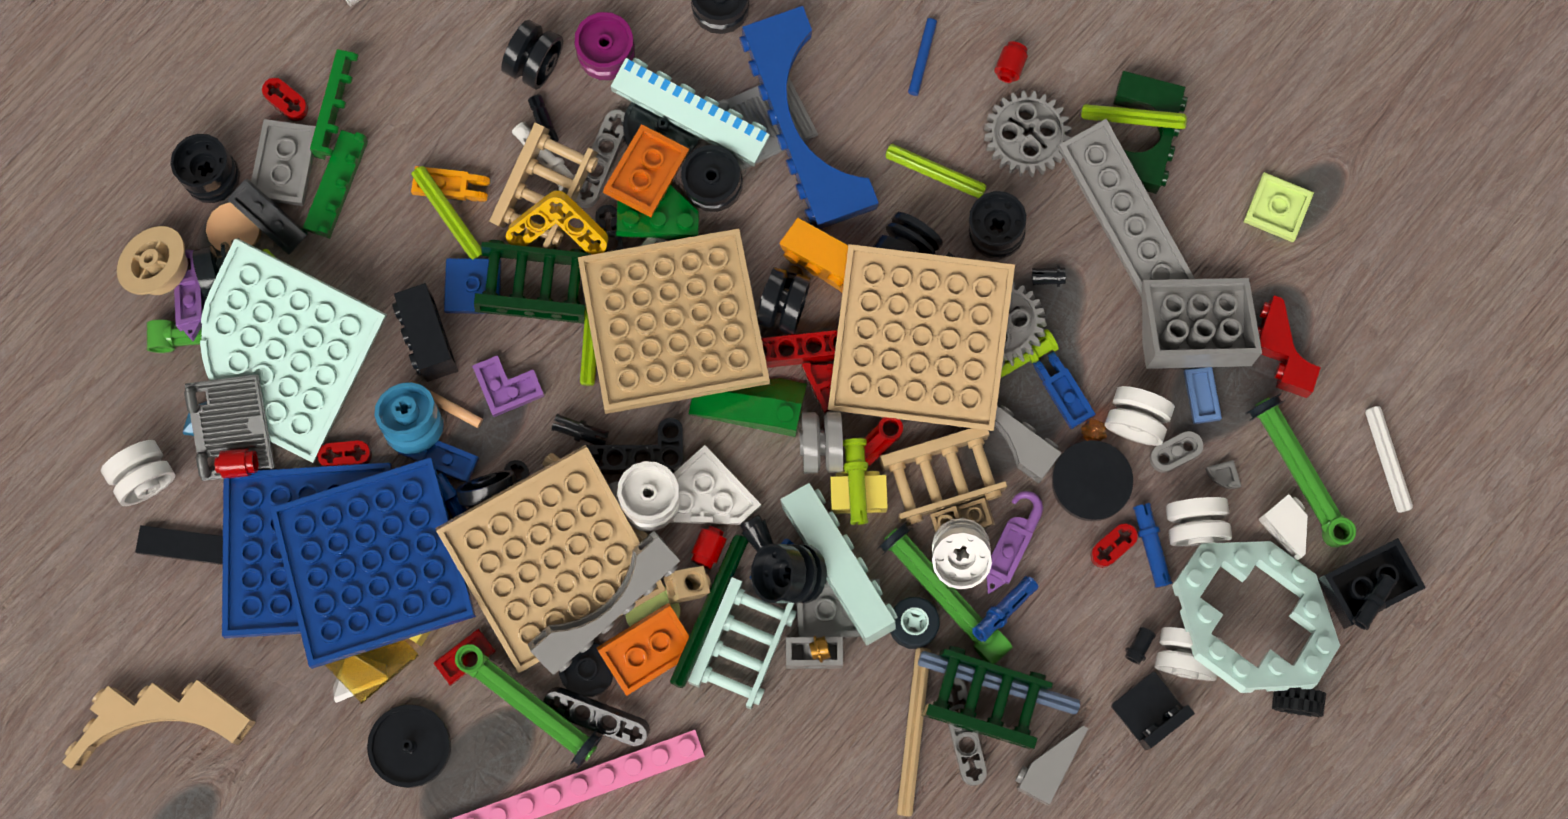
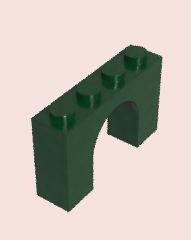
M1123 71L1118 82L1113 104L1131 109L1184 113L1188 97L1184 96L1185 86ZM1157 127L1159 141L1152 149L1145 152L1124 150L1147 192L1157 194L1161 186H1166L1169 171H1166L1165 167L1167 161L1171 162L1173 159L1175 146H1172L1171 143L1173 136L1178 137L1180 129Z

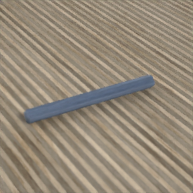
M923 651L919 656L918 665L944 674L949 658ZM960 662L956 678L972 682L976 667ZM986 671L982 686L998 691L1003 675ZM1013 679L1009 694L1025 699L1029 684ZM1040 687L1036 703L1070 714L1078 713L1080 708L1079 699Z

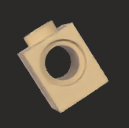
M704 566L677 570L670 576L663 577L670 604L701 599L710 593V578L705 573ZM685 579L692 582L693 590L687 588Z

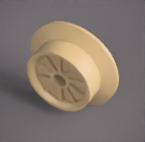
M157 226L146 229L135 236L126 245L118 261L117 277L121 286L128 292L136 295H163L177 287L183 280L188 266L185 244L181 235L170 227Z

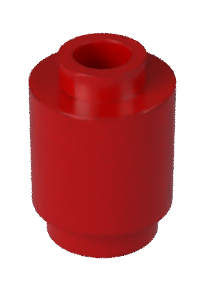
M1010 41L1007 43V46L1003 47L994 69L999 80L1005 83L1019 80L1028 58V49L1025 45Z
M247 448L220 451L219 456L215 458L214 465L216 473H220L221 477L225 479L251 476L252 473H257L259 461L256 451H250Z
M709 526L708 529L702 528L691 551L693 554L691 561L708 569H711L713 564H717L727 541L723 537L724 532L713 526Z

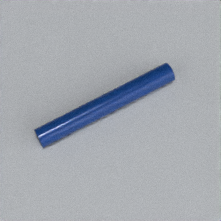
M928 18L926 21L908 90L910 95L918 96L937 24V20Z

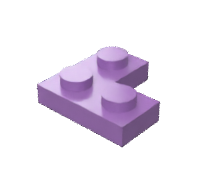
M498 355L472 366L493 417L544 397L534 370L508 380Z

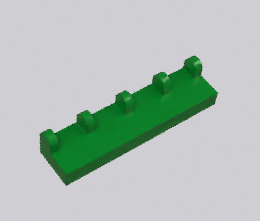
M336 50L310 146V151L315 158L325 160L326 156H332L333 150L329 148L332 133L337 134L339 131V127L335 125L339 108L344 109L346 102L342 100L346 83L351 84L353 79L348 74L352 61L358 60L359 55L356 53Z
M341 130L304 223L303 229L305 231L331 238L368 143L365 135L358 132L353 134Z

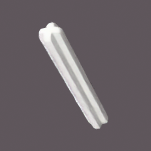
M1380 406L1371 407L1365 413L1398 512L1409 511L1413 508V504Z

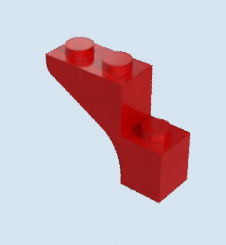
M1274 295L1269 302L1263 303L1259 317L1263 318L1261 326L1258 327L1262 350L1261 355L1281 361L1274 375V378L1278 379L1276 388L1307 398L1314 391L1321 367L1309 363L1296 351L1285 302L1281 297Z

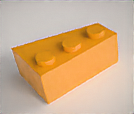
M797 218L779 243L784 251L783 256L793 264H800L808 272L818 276L843 293L848 245Z

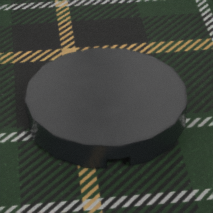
M593 642L584 653L579 652L572 658V663L566 670L559 671V677L567 690L593 698L604 693L611 685L614 676L596 648L600 646L599 644Z

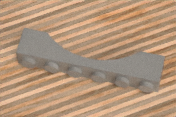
M997 406L995 427L1007 441L1013 453L1016 467L1039 484L1061 455V452L1058 451V445L1048 438L1043 440L1036 435L1035 428L1026 422L1021 424L1013 418V412L1005 406Z
M653 531L633 549L626 577L616 593L596 611L579 620L564 624L548 625L528 643L531 653L552 675L558 671L566 670L571 665L572 658L579 652L584 653L592 646L595 637L600 633L605 634L614 626V620L621 614L626 615L635 607V601L642 595H649L663 576H670L677 569L680 559L660 536Z

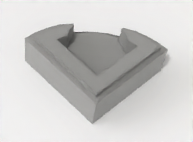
M1234 460L1205 468L1208 476L1217 485L1228 489L1241 487Z

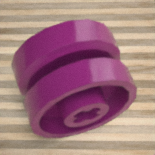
M611 12L595 13L579 24L575 32L574 45L581 68L589 76L598 80H614L624 60L627 58L632 61L635 58L634 38L629 24L622 17Z

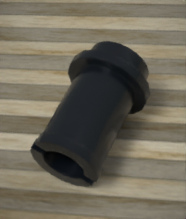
M1057 265V268H1032V285L1057 284V287H1060V284L1066 283L1065 268H1060V265Z
M1140 627L1130 648L1126 647L1125 658L1140 665L1141 661L1146 660L1145 654L1156 634L1147 628Z

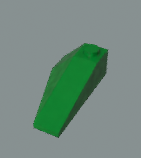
M777 378L770 379V384L695 397L691 400L688 414L796 437L807 384Z

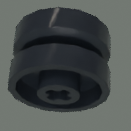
M691 0L694 19L701 28L710 33L725 34L733 32L742 26L748 17L749 0Z
M525 20L518 27L506 48L501 65L502 72L514 79L522 76L524 84L535 90L540 89L548 80L558 62L563 48L562 36L552 31L543 33L541 25L531 20Z
M706 145L690 153L682 165L681 179L688 198L696 207L704 211L719 212L728 209L738 200L742 192L743 177L737 159L729 150L716 145Z
M773 267L761 296L757 318L758 325L771 328L775 325L778 315L781 313L780 330L794 335L804 309L811 277L796 274L788 289L789 275L787 270Z
M498 471L480 476L460 485L456 489V495L460 505L469 507L465 510L467 511L518 482L514 471Z

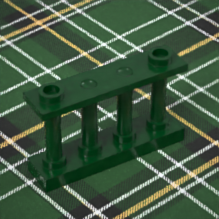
M489 240L488 242L481 243L482 256H488L489 262L485 291L482 294L475 293V312L584 324L585 305L578 302L581 278L578 257L588 256L591 253H586L585 250L577 248L565 251L509 245L500 240ZM500 258L516 260L513 292L509 297L498 296L496 293ZM527 261L544 263L540 297L537 300L526 299L523 296ZM555 264L571 265L568 295L564 303L554 302L551 299Z
M949 646V649L940 650L939 656L949 658L937 701L934 700L933 704H925L921 716L1026 749H1035L1037 737L1030 736L1031 730H1029L1040 687L1044 689L1052 688L1053 683L1046 681V675L1030 671L1029 675L967 656L965 655L966 650L954 646ZM961 662L976 668L964 709L957 713L949 710L950 705L948 701L958 666ZM986 671H990L1003 676L991 718L988 717L986 722L976 719L977 713H975ZM1013 679L1028 683L1029 688L1018 726L1011 730L1003 727L1004 722L1002 718Z

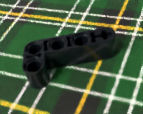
M666 418L659 424L658 445H586L602 474H623L632 465L637 464L636 458L640 454H648L651 457L650 462L662 464L668 467L672 473L684 464V433L682 424L675 418ZM675 427L679 432L676 437L667 438L664 436L665 429ZM599 454H603V455H602V460H603L604 466H601V464H600V462H599V460H601ZM613 454H620L623 456V460L619 465L613 466L608 463L609 457ZM668 454H675L678 456V461L676 464L669 466L663 462L664 457Z

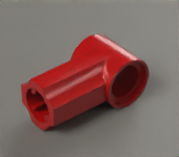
M882 418L879 424L864 438L867 440V445L864 446L865 462L868 463L869 467L893 443L901 438L903 423L900 419ZM894 423L898 427V433L894 436H887L883 432L884 425Z

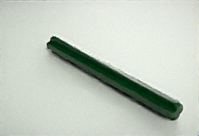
M736 534L733 537L710 588V593L707 595L670 679V683L678 688L686 686L729 582L734 576L746 549L748 541L742 535Z

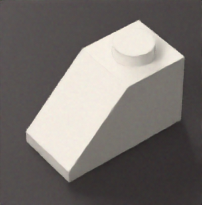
M1288 494L1258 520L1290 556L1299 560L1306 554L1308 515L1304 512L1305 507L1302 502Z

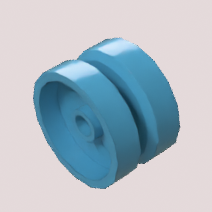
M413 382L395 385L385 391L375 405L374 416L376 422L384 434L387 443L397 452L404 454L423 452L431 448L439 440L443 432V417L431 392L423 385Z

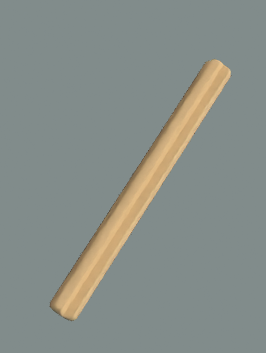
M922 647L917 648L915 651L897 814L910 817L913 814L924 718L921 715L926 700L929 669L918 665V659L923 651L931 653L930 649Z

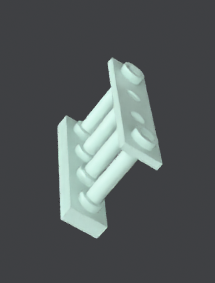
M732 577L688 682L700 688L702 682L706 684L711 682L749 698L746 708L752 709L753 704H760L765 689L760 687L786 625L792 626L797 611L793 610L794 603H788L786 609H782L746 594L745 590L741 589L742 581ZM741 603L781 620L775 636L735 620V616L731 615L734 604L739 606ZM730 629L769 645L770 648L765 660L761 661L723 645L724 642L720 641L723 630L729 631ZM718 656H722L758 671L759 674L753 688L712 671L713 668L709 667L712 657L718 658Z

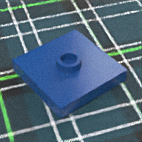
M446 258L445 313L487 314L475 312L474 298L475 293L482 294L485 291L489 259ZM501 259L496 287L498 296L501 293Z

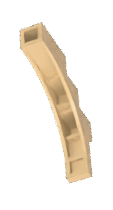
M196 680L195 683L191 682L185 687L181 694L183 697L181 701L163 687L154 683L150 686H145L137 696V703H134L116 688L107 686L106 689L102 688L98 691L92 700L94 704L90 710L97 714L98 717L91 719L83 729L84 735L78 742L75 741L68 747L65 752L67 757L62 763L70 769L80 770L96 748L110 738L131 728L153 722L182 721L198 724L215 731L231 743L239 745L256 721L199 680Z

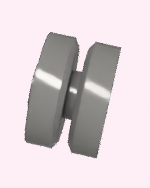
M841 411L826 412L824 415V429L819 428V416L816 412H803L802 430L799 431L800 456H803L804 474L819 472L821 466L820 456H825V467L828 473L843 472Z

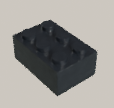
M426 283L394 293L396 302L392 303L396 318L399 319L402 326H405V328L400 329L409 350H413V353L409 354V358L418 376L423 375L426 381L429 382L459 372L434 297Z
M1399 538L1318 579L1320 587L1344 629L1354 625L1352 619L1363 605L1364 596L1366 593L1371 592L1381 574L1389 575L1397 582V585L1385 601L1386 606L1384 609L1426 588Z

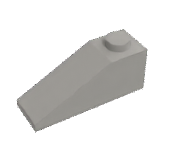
M1085 726L1079 727L1032 761L1028 767L1022 766L1015 779L1019 783L1017 790L1045 805H1050L1088 728Z

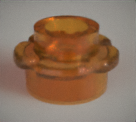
M1088 419L1085 425L1081 426V433L1087 441H1102L1107 438V428L1099 420Z

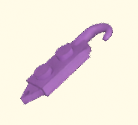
M188 249L185 250V255L190 259L191 269L186 271L183 280L174 288L175 319L177 328L180 331H184L194 341L202 327L201 318L205 298L194 268L192 258L194 250Z
M1019 492L1012 499V503L1016 504L1020 499L1027 498L1032 502L1033 509L1028 519L1014 517L1007 522L991 555L992 564L989 574L986 576L988 594L1005 583H1010L1042 516V501L1033 492ZM990 584L994 585L993 589L990 588Z

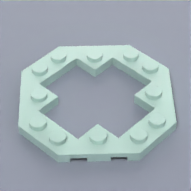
M1271 541L1202 543L1195 550L1172 585L1174 594L1179 597L1182 609L1180 614L1185 630L1191 636L1193 643L1191 650L1194 659L1240 693H1251L1254 690L1266 689L1267 692L1285 691L1289 688L1297 687L1313 689L1320 681L1340 647L1317 575ZM1256 565L1300 598L1289 617L1312 634L1293 665L1270 649L1264 655L1258 667H1256L1211 634L1223 614L1200 597L1220 566L1243 583Z

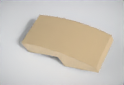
M986 498L930 514L935 532L942 524L951 519L958 518L974 520L983 528L995 525Z

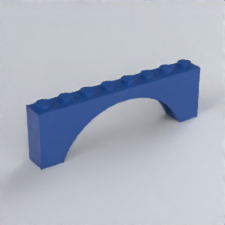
M800 6L743 26L742 36L739 37L743 51H748L751 61H748L753 77L758 76L761 83L758 86L762 101L767 100L770 110H767L770 123L772 126L777 125L780 133L776 135L781 150L786 149L789 159L786 160L789 173L790 175H796L799 184H796L795 188L799 199H805L808 209H805V215L810 225L814 224L820 230L876 210L879 202L869 178L846 174L826 164L804 143L792 121L787 101V81L793 62L812 35V28L804 7Z

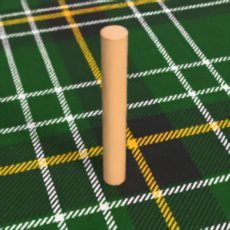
M429 390L439 408L476 428L480 427L483 418Z

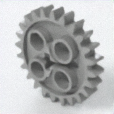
M1022 91L1020 98L1011 93L1010 102L1002 98L1000 102L1001 107L994 105L992 110L994 114H988L987 120L990 123L985 124L984 130L990 133L985 134L984 141L991 143L987 145L986 150H995L992 160L1000 158L1001 163L999 167L1002 168L1005 165H1009L1010 174L1016 168L1019 169L1020 177H1022L1025 170H1028L1030 177H1033L1036 169H1038L1041 175H1044L1045 166L1053 170L1055 167L1054 161L1062 162L1063 156L1060 154L1061 152L1057 146L1071 138L1067 134L1071 132L1072 128L1064 126L1069 120L1068 116L1060 117L1064 108L1055 109V99L1049 103L1045 102L1046 94L1037 99L1036 91H1033L1031 97H1027L1025 91ZM1027 112L1032 118L1024 120L1019 116V113ZM1048 128L1052 131L1053 135L1044 136L1040 129ZM1010 131L1015 135V138L1008 140L1003 137L1002 133ZM1028 131L1032 132V135L1029 134L1027 137L1023 135V133ZM1041 145L1047 146V148L1044 149L1041 147ZM1032 148L1036 151V155L1028 156L1024 153L1023 149Z
M1014 282L1012 285L1006 332L1007 341L1004 348L1002 368L1006 360L1009 361L1011 366H1014V358L1016 357L1024 362L1023 354L1025 352L1033 355L1031 346L1040 347L1041 344L1037 337H1045L1042 327L1047 326L1046 320L1043 318L1046 316L1043 308H1040L1042 306L1040 300L1035 299L1033 291L1026 294L1024 285L1016 290ZM1021 320H1026V321H1027L1026 324L1023 325V326H1020V327L1015 326V324H1016L1018 321H1021Z

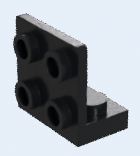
M1156 672L1149 674L1111 705V708L1145 751L1153 748L1195 714L1189 705L1182 706Z

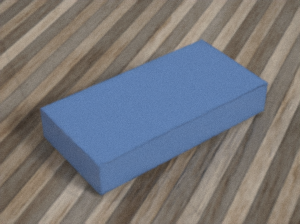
M1212 367L1185 369L1183 373L1193 424L1220 421L1222 416Z

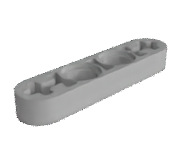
M612 110L607 113L592 146V149L598 152L596 156L598 158V165L604 168V172L599 177H593L588 173L586 179L592 183L590 193L593 197H587L586 200H582V196L579 193L576 203L583 208H590L597 203L623 143V126L618 125L615 130V136L611 135L613 126L612 122H610L611 120L616 121L617 118H621V123L623 124L625 113L621 110ZM603 141H611L614 144V149L610 153H603L599 150V145ZM588 181L584 182L580 192H586Z
M955 677L954 685L961 688L957 692L958 701L964 699L966 703L968 696L966 686L961 679ZM950 694L948 703H953V697ZM957 704L949 708V710L964 709L965 705ZM948 724L962 780L970 786L981 784L986 778L987 770L978 733ZM969 737L974 741L975 747L972 752L964 753L960 750L959 741L961 738ZM977 754L979 760H973L975 769L981 770V774L977 776V781H973L972 777L966 776V772L970 770L969 762L963 764L961 758H970Z

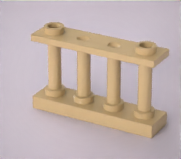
M534 123L489 222L505 228L506 224L512 223L521 216L514 209L518 199L524 198L536 204L545 197L527 188L525 183L529 174H537L568 189L567 195L575 202L588 173H593L598 164V158H596L598 152L588 148L585 155L550 139L548 135L550 130ZM547 149L579 164L580 166L574 179L539 164L537 157L540 150ZM553 202V204H552L554 207H556V206H558V205H559L560 207H562V204H560V203L555 204V203ZM553 225L551 229L540 235L546 239L542 247L554 249L555 246L558 247L560 245L564 232H562V228L559 225Z
M971 428L880 456L879 462L882 471L890 470V473L894 474L906 511L899 514V523L906 521L907 525L921 522L923 520L922 516L984 497L986 501H990L1002 496L1001 492L1005 491L1007 487L1006 482L995 484L983 448L984 440H987L989 436L988 430ZM967 445L969 449L973 450L985 488L972 492L968 490L956 454L959 452L958 448ZM941 453L947 459L959 495L946 500L942 499L930 463L932 460L931 456ZM915 461L917 465H920L932 504L919 508L915 506L904 472L905 464Z

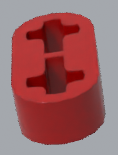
M270 78L265 81L262 86V93L272 106L292 121H300L306 117L308 105L301 95L279 78ZM279 88L283 97L280 98L278 95L272 94L270 89ZM291 101L294 105L299 104L301 109L298 112L296 110L292 111L287 103Z
M363 441L335 442L324 444L320 448L317 458L323 467L368 464L372 459V452ZM358 447L363 452H366L365 455H361V460L358 461L354 456H347L349 453H355ZM329 450H332L337 455L342 454V457L333 458V463H329L327 459H324V456L329 455Z
M1120 524L1092 548L1090 557L1093 564L1100 568L1112 565L1137 542L1138 535L1136 529L1129 524ZM1118 531L1122 533L1128 531L1130 533L1128 537L1130 543L1123 541L1117 546L1115 541L1120 537ZM1111 546L1113 551L1108 554L1110 560L1102 559L1100 561L1097 558L1099 555L1097 549L1100 548L1104 551Z

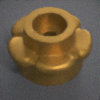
M815 635L813 637L814 642L809 643L813 660L819 658V661L823 663V660L831 658L826 637L817 638Z

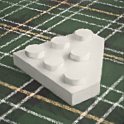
M705 445L673 473L679 485V507L674 519L670 523L741 525L761 507L757 499Z

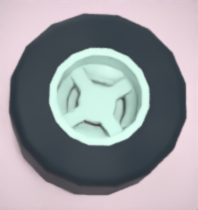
M908 597L901 600L893 608L897 615V619H895L896 629L890 633L899 645L908 649H917L927 646L935 638L940 627V617L936 608L928 600L921 597Z

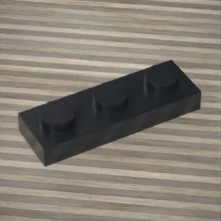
M245 179L227 199L288 255L308 235L301 226L248 179Z

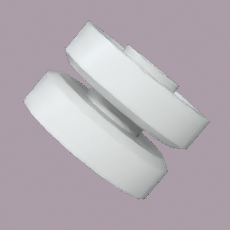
M1128 386L1117 387L1113 399V404L1117 409L1109 410L1105 427L1116 435L1137 443L1153 446L1162 445L1167 431L1162 423H1167L1171 420L1175 408L1172 402L1143 389Z
M146 440L131 445L115 454L102 466L101 473L109 485H115L113 493L121 506H131L145 501L165 489L174 480L176 475L167 461H161L163 453L155 440Z
M644 461L634 464L623 473L618 482V504L632 527L640 531H655L664 528L674 519L679 507V485L676 477L668 467L657 462ZM652 495V497L646 498L645 496Z
M1221 497L1193 498L1166 505L1167 520L1179 524L1169 530L1170 545L1200 546L1202 543H1220L1232 539L1231 524L1219 520L1229 514L1228 499Z
M1162 628L1159 643L1169 650L1157 653L1154 666L1156 669L1188 679L1217 680L1215 673L1194 659L1191 650L1193 643L1189 632H1186L1183 628Z

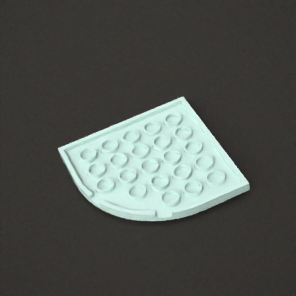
M236 238L209 291L202 313V340H200V347L205 371L209 380L259 374L270 441L313 463L387 314Z

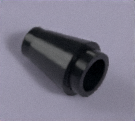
M760 515L740 525L743 530L741 534L757 552L767 544H774L766 520H762Z

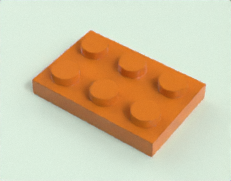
M641 124L605 185L603 193L652 218L687 157L689 148Z
M667 603L596 648L621 689L628 696L677 665L689 635L671 605Z

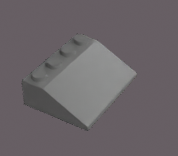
M1249 278L1143 280L1142 345L1146 369L1252 366L1262 354Z

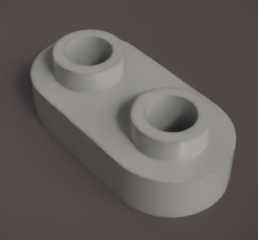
M1183 432L1163 442L1162 445L1156 446L1150 454V463L1158 472H1169L1198 457L1203 450V441L1195 432ZM1183 443L1191 444L1192 450L1186 451L1183 448ZM1159 455H1165L1168 458V462L1161 463Z

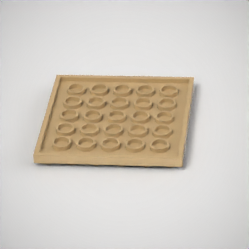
M739 228L578 257L605 414L770 384Z
M849 244L828 410L994 431L1015 264Z
M586 445L435 528L518 674L540 662L531 653L528 643L548 625L564 624L579 620L596 611L616 593L626 577L633 549L640 544ZM659 580L656 583V588L649 595H642L635 601V607L664 592L666 589L662 581Z

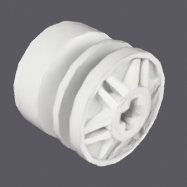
M965 518L951 519L942 524L934 534L932 562L934 572L939 580L949 587L966 589L980 584L989 574L992 564L989 536L984 528L974 520ZM962 545L966 546V549L957 552V549H960Z

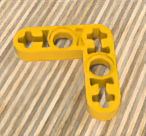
M562 191L550 192L509 225L506 233V240L510 245L527 246L553 225L557 224L583 250L591 253V255L604 253L609 240L607 233ZM553 202L555 204H558L560 202L562 203V207H560L559 205L554 207L552 204ZM541 215L545 219V223L536 224L531 220V216ZM577 218L583 222L584 226L575 228L571 226L569 221ZM525 226L527 227V229L525 230L524 236H522V235L515 236V235H514L515 232H516V233H520V232H522V231L524 230ZM591 239L594 241L600 240V244L597 242L592 244Z

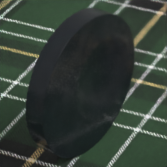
M631 102L626 110L623 120V134L627 146H629L642 124L689 148L688 155L696 148L699 137L669 122L666 118H661Z
M1096 440L1082 441L1066 449L1057 460L1052 472V489L1057 502L1073 517L1084 521H1101L1114 516L1128 502L1133 489V473L1126 457L1114 446Z
M401 705L388 710L375 722L368 737L367 752L371 766L383 780L398 787L414 788L431 782L443 771L449 760L451 739L445 723L433 711L418 705Z

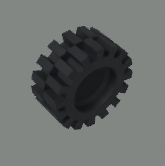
M1301 687L1289 688L1285 691H1274L1272 709L1279 712H1287L1288 714L1323 717L1326 693L1315 689H1301Z

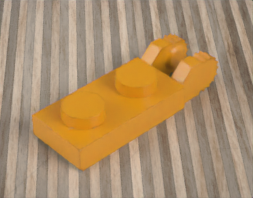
M425 167L447 199L487 201V193L467 189L468 183L488 186L490 183L489 177L469 174L465 171ZM413 178L412 195L426 196Z

